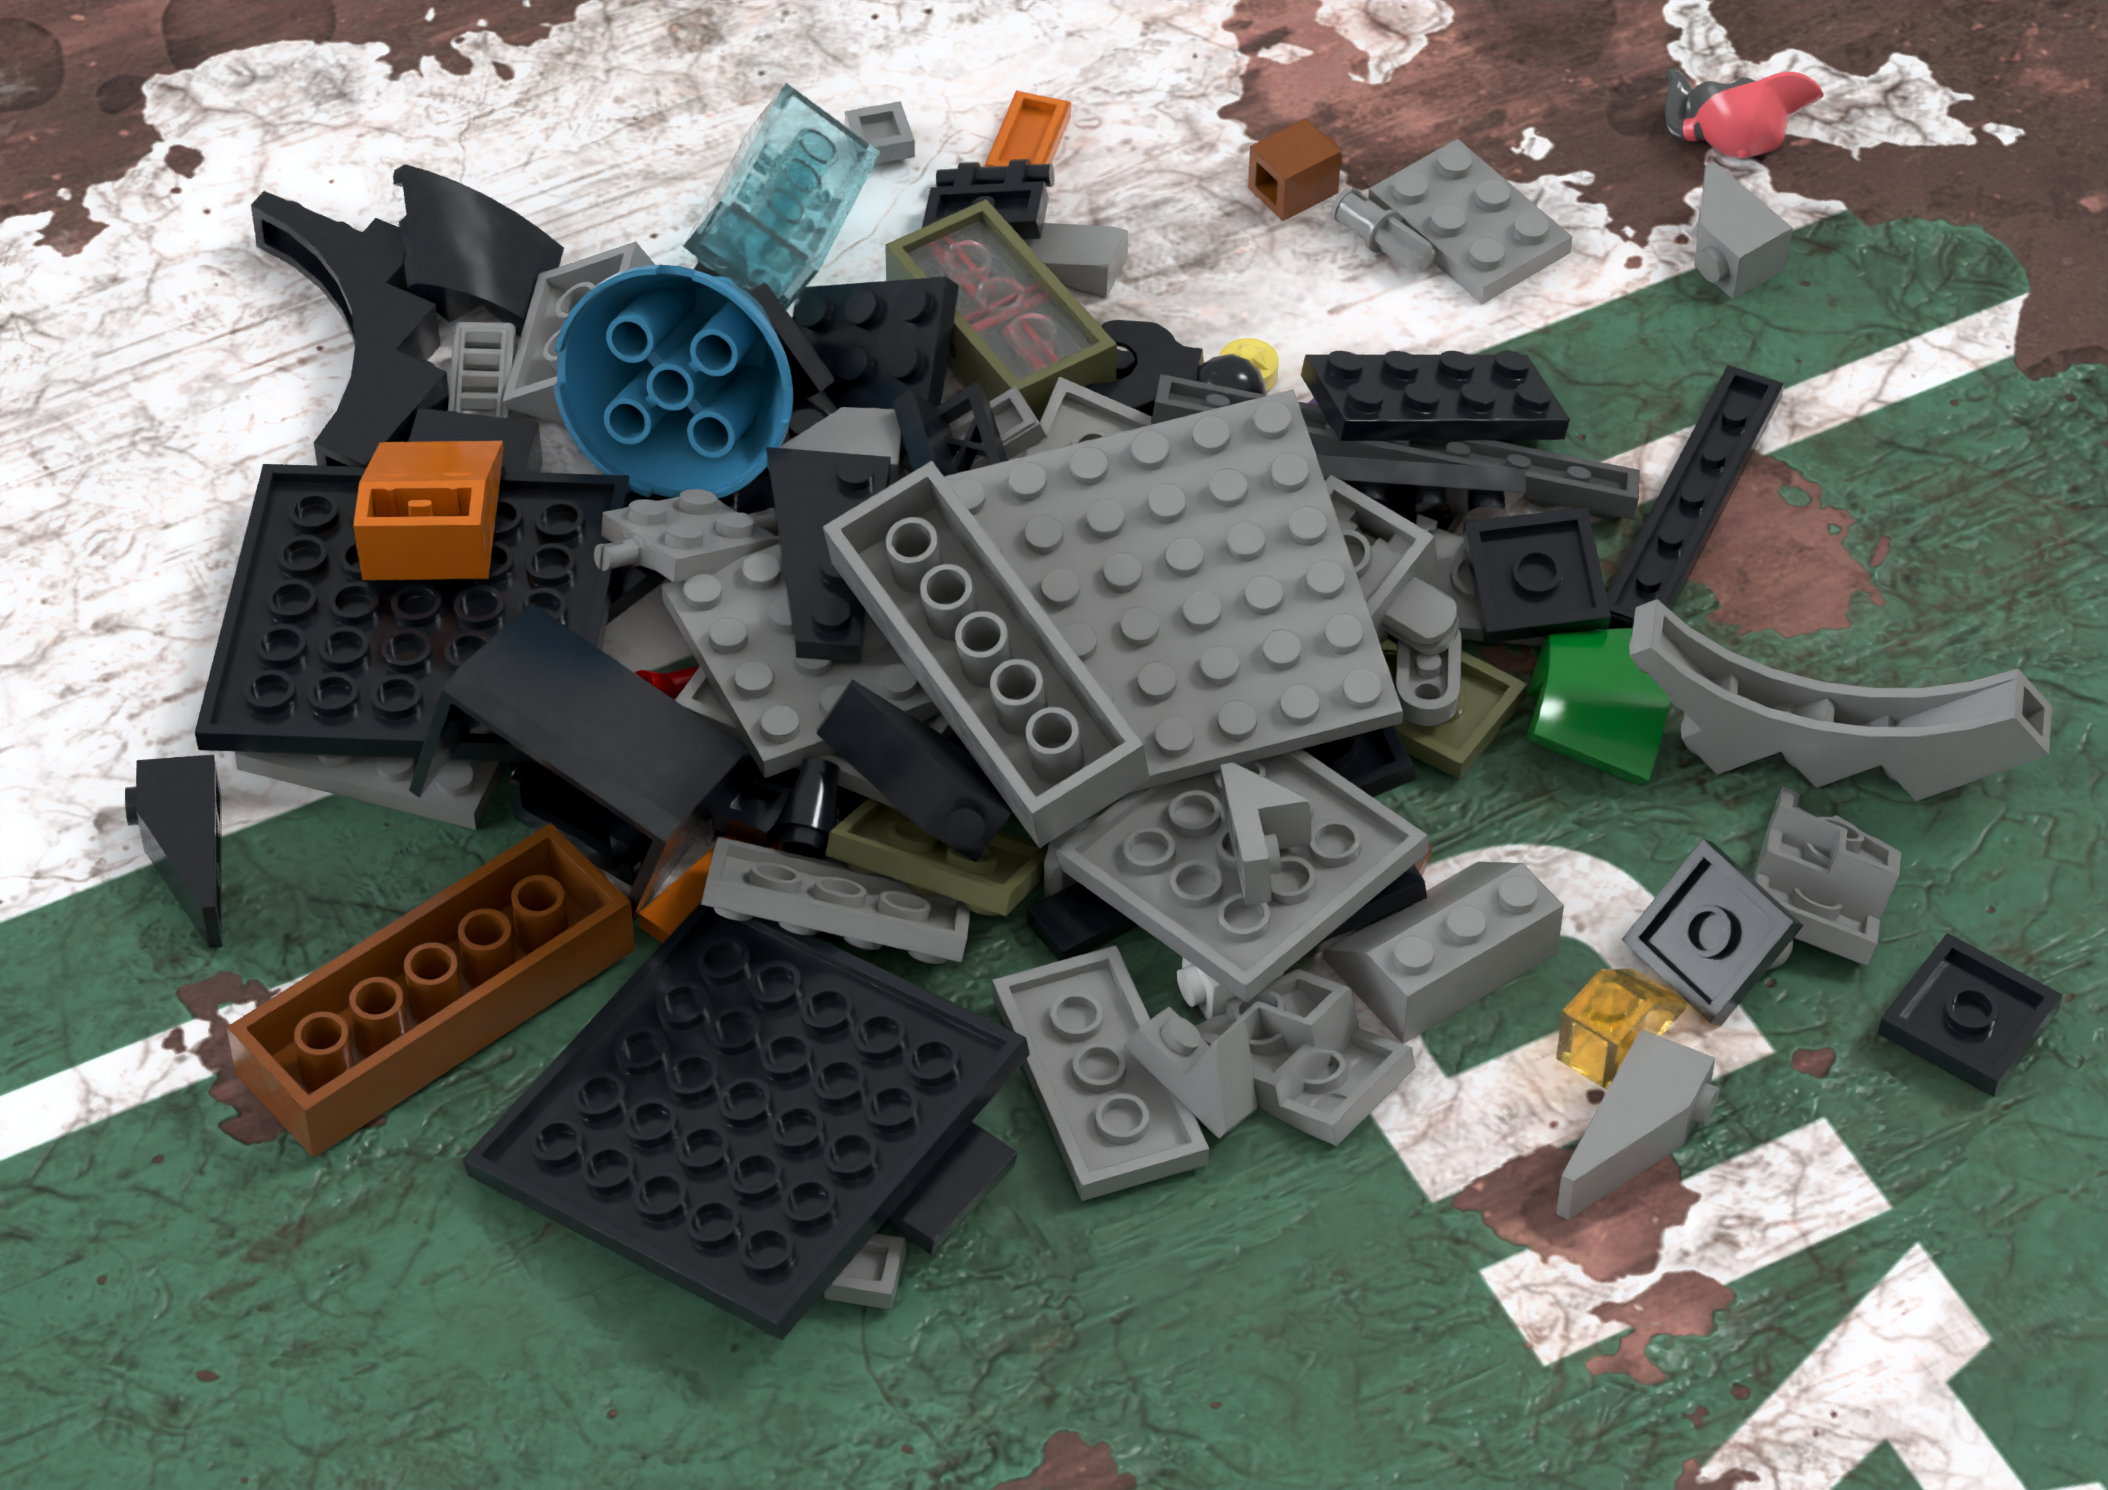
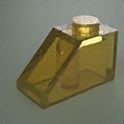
M1633 968L1600 969L1562 1010L1556 1059L1608 1090L1640 1029L1662 1036L1685 1011L1687 1001Z

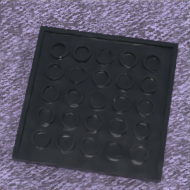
M263 464L195 729L198 750L420 758L442 688L460 666L531 603L602 650L617 568L607 571L599 569L595 563L594 550L599 544L612 543L601 536L603 512L629 507L631 497L629 476L501 471L488 579L362 580L353 524L359 482L367 467ZM479 721L450 757L452 760L539 763Z
M700 902L462 1160L469 1177L768 1334L783 1340L1028 1058L1030 1051L1025 1036L815 936L795 934L783 929L777 921L755 916L746 921L728 919L717 914L714 911V907L701 905Z

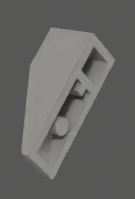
M1640 1029L1561 1176L1556 1215L1567 1220L1571 1219L1681 1148L1686 1142L1695 1122L1705 1126L1713 1113L1720 1091L1718 1087L1711 1085L1715 1057Z

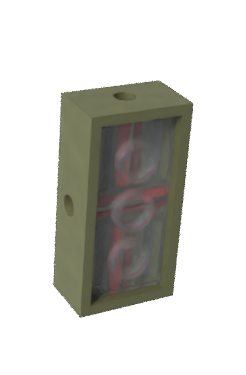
M987 199L885 244L886 281L947 277L959 285L947 365L966 387L976 382L984 388L989 402L1016 386L1040 422L1059 377L1082 387L1094 383L1116 382L1117 344Z

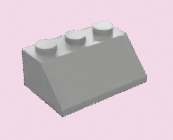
M636 241L538 275L502 400L509 410L565 425L558 409L553 387L557 383L556 364L558 352L554 350L558 335L571 310L597 284L616 273L631 268L655 265Z
M1477 861L1427 890L1426 899L1378 918L1324 949L1323 959L1351 987L1355 994L1395 1037L1404 1044L1558 954L1564 905L1523 863Z

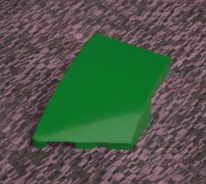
M1633 628L1548 634L1544 637L1527 694L1538 698L1526 740L1639 786L1650 781L1668 714L1670 698L1647 673L1640 671L1629 656V642L1632 638Z

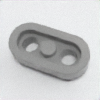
M1458 629V635L1454 643L1444 652L1434 656L1420 653L1397 639L1395 689L1403 710V717L1414 724L1423 726H1434L1448 721L1456 713L1459 702L1461 675L1460 630Z

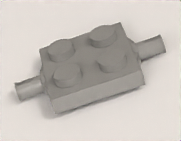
M701 489L685 490L680 493V497L660 501L635 500L629 504V507L603 512L601 536L612 543L599 544L595 547V563L602 571L626 565L644 566L659 572L674 583L688 580L696 574H715L745 555L778 544V537L775 536L778 534L774 508L751 514L738 513L717 500V496L714 493Z

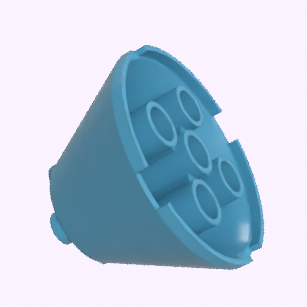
M646 265L616 273L593 287L579 300L562 325L554 350L558 353L556 364L557 383L553 386L560 415L572 439L590 462L605 475L629 476L631 491L648 498L652 493L675 498L680 497V493L685 490L701 489L714 493L717 499L740 490L763 472L767 467L766 447L780 448L788 432L793 407V384L787 357L770 319L760 303L748 292L738 287L731 279L723 276L714 277L694 269L673 265Z

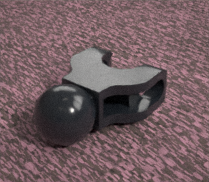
M1112 320L1101 325L1117 346L1128 350L1124 351L1117 348L1116 378L1120 379V381L1088 384L1085 387L1151 417L1153 415L1160 374L1266 395V383L1261 371L1250 360L1234 354L1213 357L1204 363L1203 348L1183 346L1175 340L1171 332L1157 323L1129 320Z

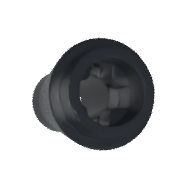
M805 758L802 760L800 773L773 827L778 833L776 845L782 851L815 859L827 857L825 854L829 833L837 826V794L840 767L837 764L820 758Z

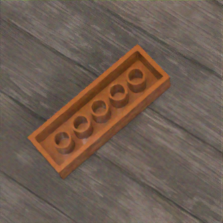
M549 823L227 1026L235 1075L300 1145L315 1158L635 950L631 901L552 823Z

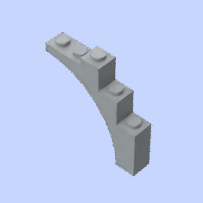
M1658 599L1640 605L1635 609L1632 638L1629 642V656L1640 671L1647 673L1669 696L1673 705L1684 711V719L1681 722V739L1686 747L1693 754H1697L1717 775L1782 752L1786 761L1792 767L1797 768L1816 788L1882 765L1885 773L1891 780L1897 781L1915 801H1919L2049 755L2052 705L2018 668L1975 681L1925 688H1869L1822 682L1772 669L1727 650L1689 627Z

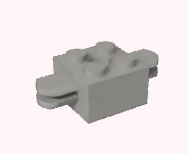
M1330 475L1325 483L1380 645L1390 634L1425 655L1434 656L1444 652L1454 643L1458 635L1459 621L1457 604L1454 599L1429 584L1439 572L1434 535Z

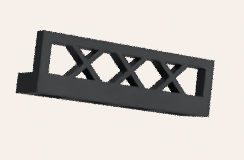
M976 382L937 407L933 406L913 389L908 390L892 401L913 472L933 461L944 477L970 470L976 455L987 457L988 465L1008 461L986 390ZM972 410L974 418L964 440L953 438L949 424Z

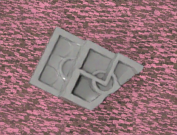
M1783 786L1772 813L1753 879L1804 925L1794 938L1868 966L1878 944L1881 916L1899 877L1901 852L1881 840L1863 833L1855 825L1837 815L1818 818L1798 807L1800 794Z
M1300 969L1276 978L1247 1003L1238 996L1228 999L1226 1012L1194 1025L1199 1031L1201 1038L1210 1046L1218 1037L1244 1020L1248 1028L1257 1106L1279 1120L1335 1146L1341 1143L1416 1068L1412 1047L1359 1028L1351 987Z

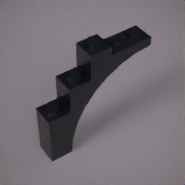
M263 191L251 204L257 247L290 264L320 288L343 317L355 345L351 377L337 411L314 441L317 466L367 467L380 442L409 441L418 408L448 411L449 389L447 371L438 368L435 364L428 361L441 346L436 304L427 301L425 298L418 297L407 287L404 266L406 251L401 241L399 227L375 218L361 232L345 222L330 219L305 208L295 201H288Z

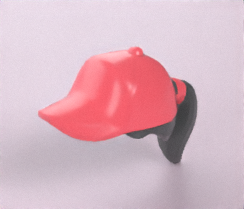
M1671 68L1665 71L1666 79L1669 83L1665 102V122L1669 133L1676 140L1682 142L1706 140L1712 147L1726 156L1745 159L1778 149L1784 141L1790 117L1822 99L1824 94L1814 80L1797 72L1776 73L1758 81L1751 78H1741L1729 84L1705 81L1693 89L1681 72Z

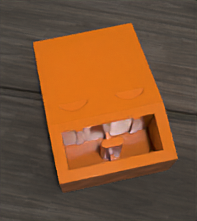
M503 441L380 442L359 482L353 524L362 580L488 579L504 451Z

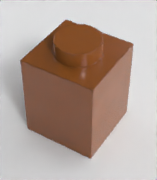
M1304 118L1250 146L1248 188L1282 221H1285L1338 194L1340 165L1342 163L1341 151L1330 136L1323 135L1307 118Z

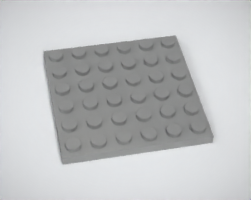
M1294 389L944 477L1144 744L1150 780L1129 793L1220 770V764L1235 763L1241 765L1402 723L1403 710Z

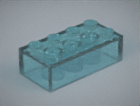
M785 83L748 129L683 247L695 255L702 265L731 279L746 292L765 282L787 310L819 272L881 152L788 83Z

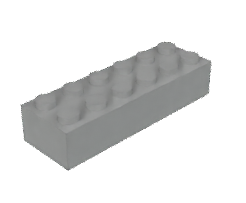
M930 461L823 526L833 566L1039 848L1150 780L1145 748L1142 741L933 461Z

